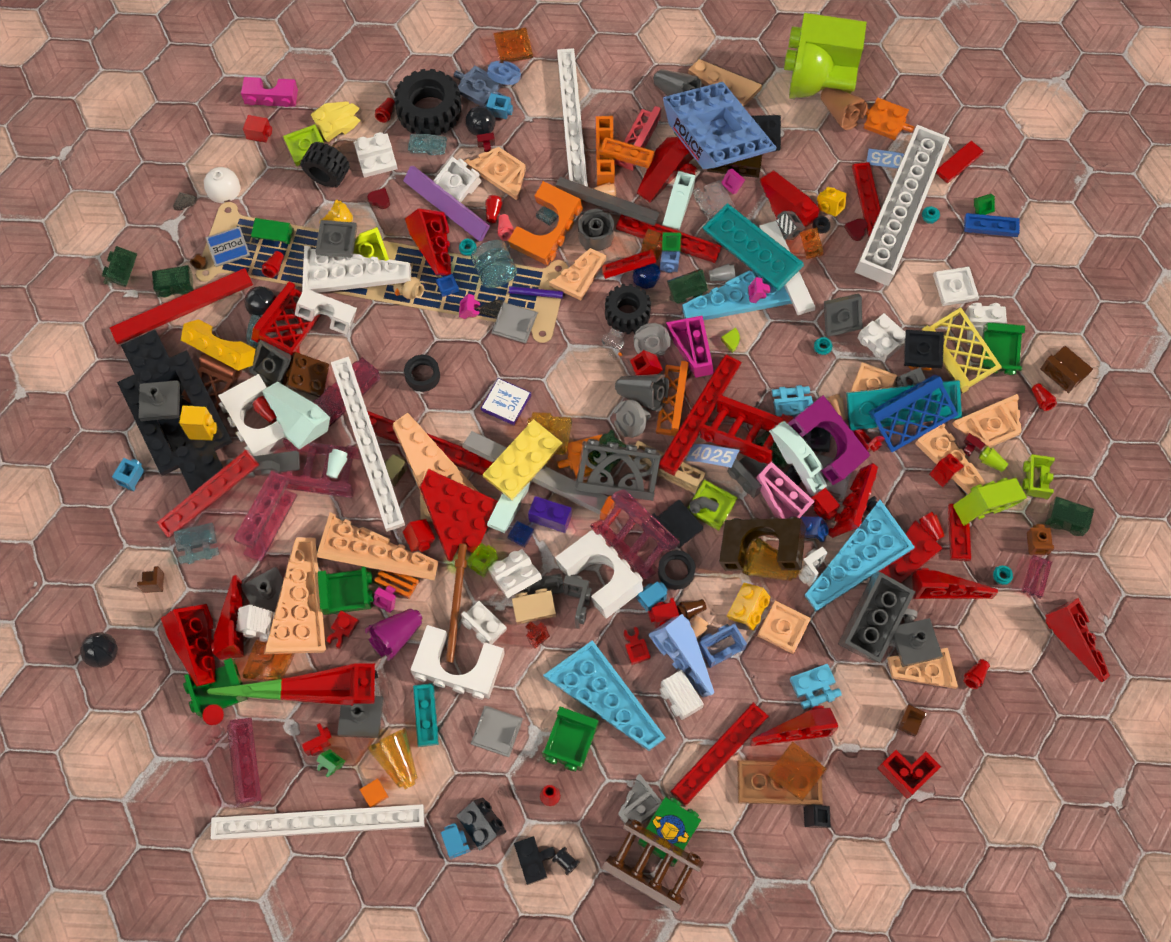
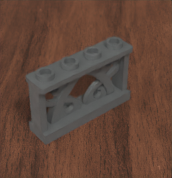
M588 439V442L583 441L575 484L577 490L650 501L654 500V490L661 458L660 453L656 452L657 449L645 447V450L637 449L638 447L635 445L620 447L615 442H607L606 445L600 444V441ZM594 450L599 451L601 454L599 458L593 456L594 460L598 463L596 466L588 461V454ZM606 452H613L608 456L606 455ZM628 455H634L636 457L634 458V460H632ZM621 458L628 464L633 473L624 475L617 485L613 483L611 474L604 468L611 462ZM642 458H648L651 461L650 469L645 472L639 471V469L646 466V464H640ZM585 465L593 469L587 480H583ZM600 472L608 477L607 481H600V478L603 477V475L599 474ZM650 475L648 489H645L642 476ZM635 477V479H630L632 485L627 486L625 484L628 478Z

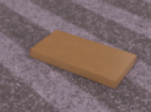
M737 761L738 804L823 805L821 762Z

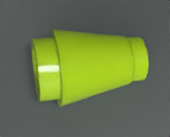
M986 446L978 457L981 463L1000 472H1003L1009 464L993 447Z

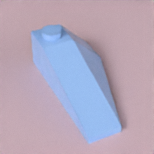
M683 614L673 617L648 634L658 650L663 655L668 654L674 661L672 665L676 669L683 670L694 689L702 698L715 693L694 630L689 620Z

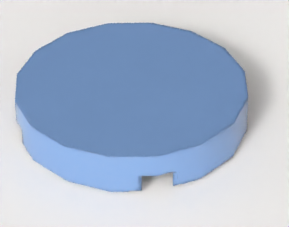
M494 61L488 65L487 74L493 81L505 85H513L520 81V69L515 64L504 61V63Z

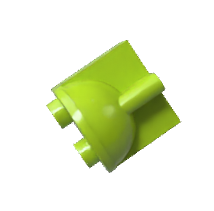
M804 13L801 27L792 26L788 48H795L796 50L787 49L784 70L793 71L789 99L806 98L824 88L839 89L850 94L852 91L854 92L858 67L864 47L867 22Z

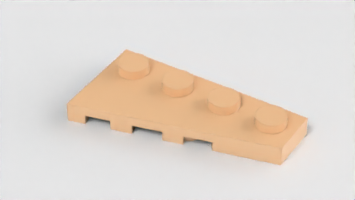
M700 59L688 69V74L697 76L705 86L724 82L743 107L762 89V85Z
M945 424L920 437L915 444L936 464L948 454H952L963 464L964 467L954 475L952 480L967 494L971 493L970 489L976 485L981 484L984 486L985 481L974 465L967 461L965 458L966 454L962 448L959 449L955 444V438L944 428Z

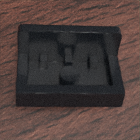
M816 427L803 436L804 441L812 451L830 452L831 434L827 430Z
M484 798L473 800L456 815L479 850L485 849L497 837L506 833L503 822L497 818L492 811L490 803Z

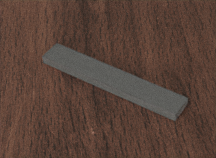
M562 177L558 179L555 187L583 201L655 226L660 213Z

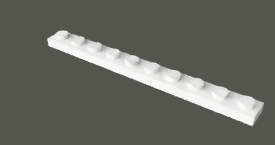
M574 48L558 49L569 180L588 187Z
M349 357L331 362L386 532L405 526Z
M424 805L211 818V840L425 827Z

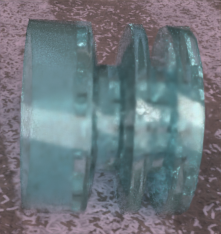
M488 241L472 252V263L478 271L482 285L486 288L500 287L516 276V265L503 241Z

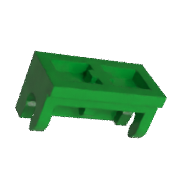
M255 218L251 237L256 240L260 238L290 244L294 229L290 223Z

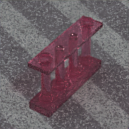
M283 439L286 450H289V452L300 451L308 452L303 475L300 477L293 476L292 471L281 474L275 473L273 481L277 488L352 498L354 491L351 484L348 483L353 459L361 460L358 448L351 445L343 447L310 442L301 449H298L288 439ZM332 449L347 453L346 458L348 460L343 466L341 479L338 482L330 481L329 477L326 476L329 453L332 452ZM315 454L327 455L322 477L319 479H312L310 477Z
M273 471L270 472L235 535L234 541L247 547L243 553L245 556L262 562L298 496L296 493L286 490L290 482L288 477Z
M623 489L615 492L611 497L616 505L604 522L602 520L594 522L590 527L597 535H602L605 541L628 562L635 572L646 580L656 574L651 566L663 550L670 551L676 548L680 541ZM624 510L629 515V520L616 535L609 527L619 513ZM638 523L644 532L630 548L623 539L633 526ZM651 536L658 545L644 562L637 553Z

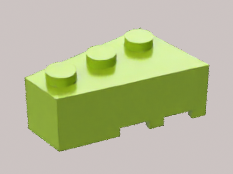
M1003 478L996 483L991 481L984 486L981 484L974 486L970 489L971 493L956 502L953 507L964 526L977 517L980 520L985 518V514L992 512L996 514L1012 508L1027 497L1017 478L1009 480Z

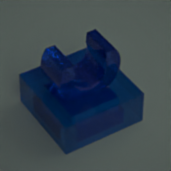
M517 520L508 535V539L525 548L534 533V529Z

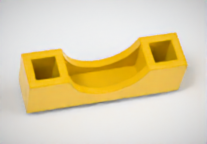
M199 319L183 324L181 341L237 371L253 366L255 348L241 341H227L212 334L213 326Z

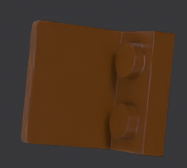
M1063 346L1054 356L1051 354L1046 359L1040 370L1067 393H1070L1093 371V368L1067 346Z
M294 352L291 355L282 385L291 390L296 389L321 398L324 394L329 364Z

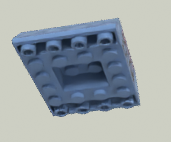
M724 82L663 97L670 127L703 169L715 168L775 151L777 148Z

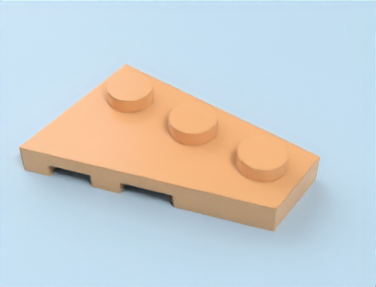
M590 248L575 260L572 266L564 269L560 276L552 279L549 282V286L582 300L604 264L606 255Z
M948 648L941 649L943 657L940 659L902 667L898 655L887 658L893 679L953 689L958 687Z

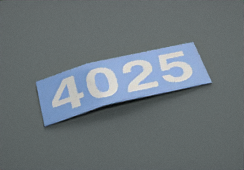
M869 149L867 162H870V165L898 169L904 154Z
M693 444L686 461L703 462L731 468L739 450L709 444Z

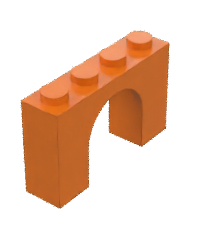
M543 181L534 196L538 204L554 211L559 216L556 228L546 235H535L516 226L508 243L512 249L548 266L549 262L555 259L556 250L559 246L563 245L567 231L572 229L574 219L581 214L583 207L579 198Z

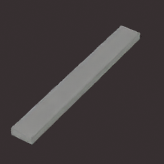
M471 431L462 448L493 463L507 449ZM545 466L531 480L599 515L607 499V496L600 493L577 490L575 487L576 481Z

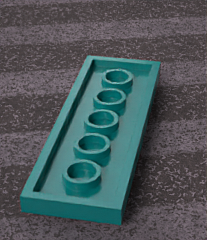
M728 203L703 227L705 233L778 291L804 266L800 259Z
M943 381V386L958 413V416L953 419L962 418L960 381ZM915 385L846 392L849 428L851 430L878 428L868 412ZM939 388L933 391L932 400L940 401L942 393ZM917 400L914 409L923 411L926 400ZM930 401L927 412L936 414L938 403ZM942 405L939 415L945 417L952 412L948 406ZM903 408L899 410L897 418L906 420L909 409ZM913 411L910 421L919 423L922 413ZM926 414L923 422H931L935 416ZM885 418L880 423L883 427L891 426L893 419ZM896 420L895 425L905 424V422Z

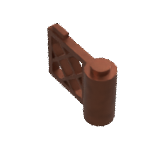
M202 353L199 358L200 368L198 373L200 377L203 373L209 375L210 382L204 383L205 387L212 385L214 393L209 396L210 398L216 397L217 403L215 408L218 412L221 408L219 406L221 400L218 395L231 389L233 383L240 377L242 369L237 371L221 361ZM221 381L227 383L223 390L217 391L216 383ZM184 389V391H183V393H182V396H184L183 399H185L187 402L191 403V401H190V399H189V397H188V395H187V393H186V391H185V389Z

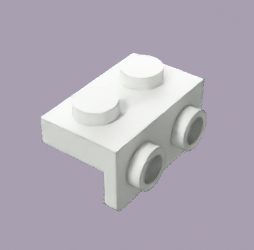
M823 546L818 550L814 548L806 554L807 557L802 561V569L798 571L800 580L804 584L807 583L809 587L814 584L819 574L816 569L822 565L827 555V551Z

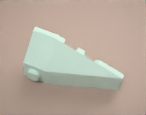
M279 382L263 390L270 408L274 411L278 423L281 424L284 430L285 437L296 448L301 449L328 431L330 417L318 405Z

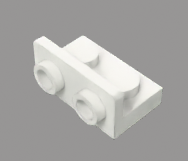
M480 601L469 611L461 613L462 624L468 630L472 628L477 633L475 635L477 639L483 644L486 642L492 645L507 630V627Z

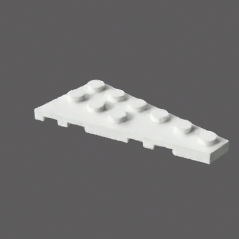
M304 246L302 291L305 288L321 293L411 281V266L408 262L390 259L384 261L379 260L377 257L366 258L359 254H353V258L316 255V249Z

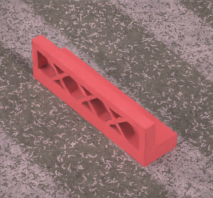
M655 106L652 112L641 109L624 143L635 142V146L645 148L660 121L661 108ZM643 116L649 117L646 123L642 122ZM642 129L640 135L636 136L635 131ZM617 159L614 160V164L632 171L636 166Z

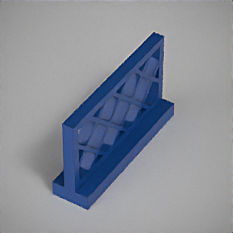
M934 374L868 412L876 423L881 435L885 438L884 440L890 452L898 450L958 416L940 376ZM939 388L942 393L940 401L932 400L933 391ZM919 399L926 400L923 411L914 409L915 403ZM930 401L938 403L936 414L927 412ZM942 405L948 406L952 412L945 417L939 415ZM903 408L909 409L906 420L897 418L899 410ZM913 411L922 413L919 424L910 421ZM926 414L935 416L930 426L922 425ZM885 418L893 419L890 430L883 428L880 421ZM896 420L905 422L902 433L893 431ZM909 424L918 426L916 433L912 436L906 434ZM892 433L901 435L899 443L894 446L890 441Z

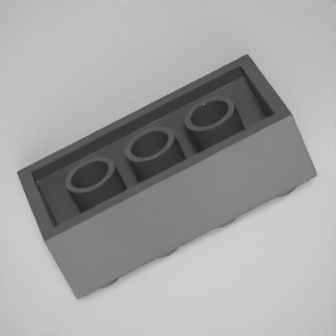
M881 572L872 574L838 645L859 656L880 663L915 591Z

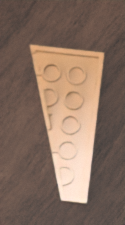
M406 413L393 423V429L400 445L403 447L418 487H420L427 469H431L478 491L409 413Z

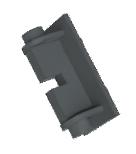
M561 574L544 576L541 580L523 589L524 593H527V595L535 594V591L539 589L551 590L552 595L564 593Z

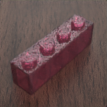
M363 357L352 364L363 396L381 379L379 371ZM337 381L332 386L327 387L319 398L312 401L330 417L329 427L346 412Z
M252 718L230 720L227 725L236 809L258 806L262 798Z

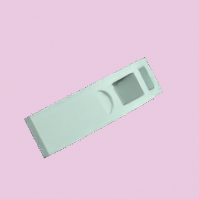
M785 421L779 423L769 432L787 464L792 463L809 495L814 496L827 486L820 473L823 466L804 439Z

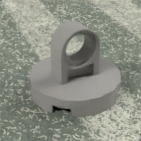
M648 323L641 326L633 337L634 348L638 354L645 350L657 355L658 358L663 356L668 347H670L668 330L657 323Z
M634 400L621 401L614 410L617 419L614 421L617 431L624 437L633 438L642 434L646 421L651 417L648 410Z

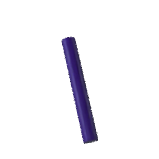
M509 286L508 291L510 294L563 299V291Z

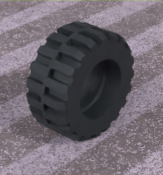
M420 69L419 72L414 71L411 72L410 76H405L403 82L400 81L394 93L397 116L399 121H401V125L407 128V131L415 132L418 136H439L442 132H448L450 127L453 128L457 124L456 121L460 119L462 106L458 85L451 76H445L444 72H436L435 69ZM427 97L437 98L442 101L436 107L429 109L415 106L419 100Z

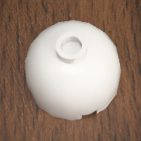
M225 167L211 169L204 179V189L207 196L217 203H225L224 201L229 199L230 201L234 200L241 190L236 174Z

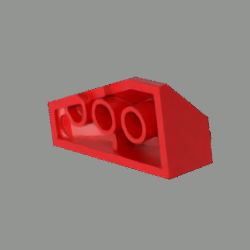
M773 170L760 178V183L766 197L769 199L771 210L774 212L776 220L778 219L777 216L783 211L794 212L806 228L818 217L820 209L810 197Z
M815 706L812 707V710L752 738L750 745L759 746L831 737L838 729V723L831 708Z

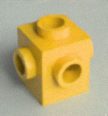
M827 187L817 197L820 211L836 217L845 209L846 193L832 187Z

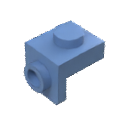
M662 251L660 270L667 273L678 272L680 252Z

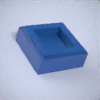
M453 274L436 279V284L442 297L459 292V287Z

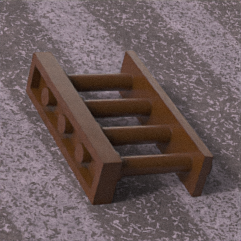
M628 819L623 828L629 832L618 854L614 857L609 856L602 869L678 913L685 900L680 894L692 870L695 869L700 872L704 862L701 861L697 854L688 853L644 828L641 822ZM637 836L648 843L636 866L631 868L625 864L624 859ZM657 847L667 854L655 877L650 879L643 875L642 871L654 848ZM676 858L686 865L674 888L669 890L662 886L661 882L673 859Z

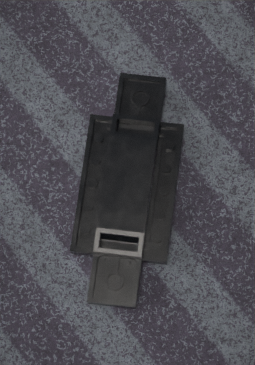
M154 329L121 345L134 375L117 383L161 476L180 468L191 493H193L223 469L216 450L233 442L188 351L186 350L169 358L157 331ZM178 381L180 383L179 418L140 421V384ZM184 389H185V391H186V393H187V395H188V397H189L191 403H189V402H187L185 399H183L184 396H182V393H183ZM182 406L207 408L217 424L216 434H213L212 441L191 440L188 438L179 424Z

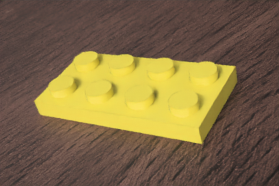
M533 419L484 472L483 477L513 501L563 446V443Z

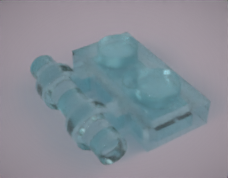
M213 522L174 531L177 551H185V555L178 557L180 564H192L196 560L204 558L208 560L212 559L213 556L220 555L218 547L210 549V544L217 543ZM203 547V551L196 553L192 551L194 548Z

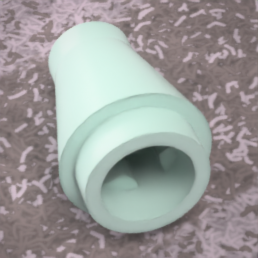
M332 449V452L329 453L326 476L337 479L348 460L346 452Z

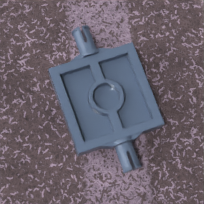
M475 65L466 74L458 70L454 72L453 76L461 80L458 85L460 95L480 106L486 107L491 93L505 96L498 92L503 84L493 81L489 78L486 71Z

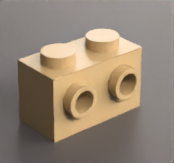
M539 589L535 591V594L527 595V593H520L515 595L516 598H512L517 625L556 617L551 590Z

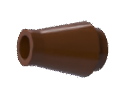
M703 599L680 602L677 605L679 615L683 614L688 620L707 609Z

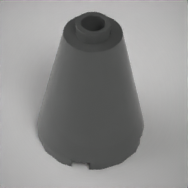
M660 69L653 77L654 84L667 96L701 87V80L695 75Z
M664 374L621 376L615 383V390L619 395L658 412L666 404L662 402L664 397L668 398L669 380L664 377L666 376Z

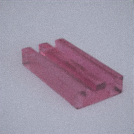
M1033 555L1030 559L1021 592H1027L1031 596L1036 595L1037 598L1041 599L1052 561ZM1037 561L1038 564L1035 571L1031 588H1029V583L1031 580L1035 562ZM1042 564H1046L1041 584L1039 587V591H1037L1035 589L1039 579Z

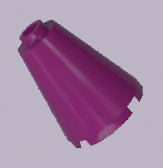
M410 608L369 625L365 628V633H370L371 638L368 640L374 650L381 657L386 655V660L389 661L394 658L422 625L421 620L423 618L418 610Z

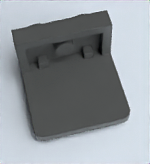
M745 456L740 461L735 459L732 467H728L727 472L754 499L761 493L762 486L755 478L768 464Z
M565 575L563 582L564 595L580 598L575 615V628L579 629L580 624L584 625L586 620L587 607L585 606L590 605L592 588H589V581L583 580L578 575Z

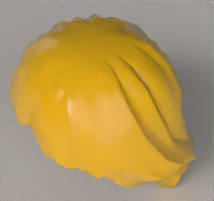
M335 200L331 211H328V214L321 220L352 222L353 215L345 203H342L341 200Z

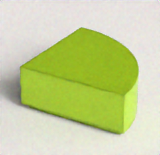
M736 327L721 337V341L733 353L737 349L740 340Z

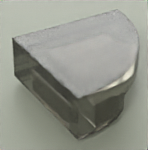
M179 192L173 208L174 210H183V208L190 205L193 206L197 202L196 196Z
M494 300L484 304L480 309V314L497 318L503 305V300Z

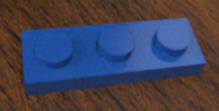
M966 213L964 216V232L1018 237L1020 234V218Z

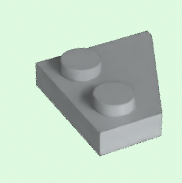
M640 774L637 775L636 782L632 790L629 791L626 801L618 813L624 824L628 819L637 820L642 824L654 816L662 803Z

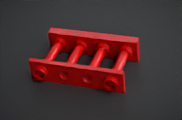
M720 395L717 399V412L719 413L711 426L704 424L700 426V438L725 448L739 450L738 453L753 458L758 462L769 464L772 461V450L770 448L774 443L771 433L763 446L752 442L760 429L770 431L783 421L788 423L789 420ZM725 416L736 419L728 433L717 430ZM743 422L753 425L745 440L735 436Z

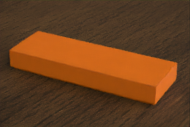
M605 137L599 149V155L649 168L654 157V151Z

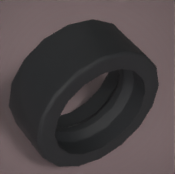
M416 355L405 364V379L413 390L420 392L430 391L439 383V366L431 356ZM420 365H427L433 369L432 377L426 381L414 380L411 373L414 368Z
M673 550L662 556L657 572L659 580L666 587L679 590L690 585L694 579L696 567L694 560L689 554L684 551ZM671 560L683 561L688 567L687 576L682 580L670 579L665 573L666 564Z

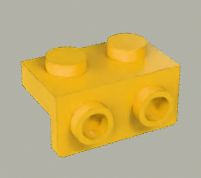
M743 583L727 617L729 620L746 624L750 630H755L765 608L769 605V594L763 587Z

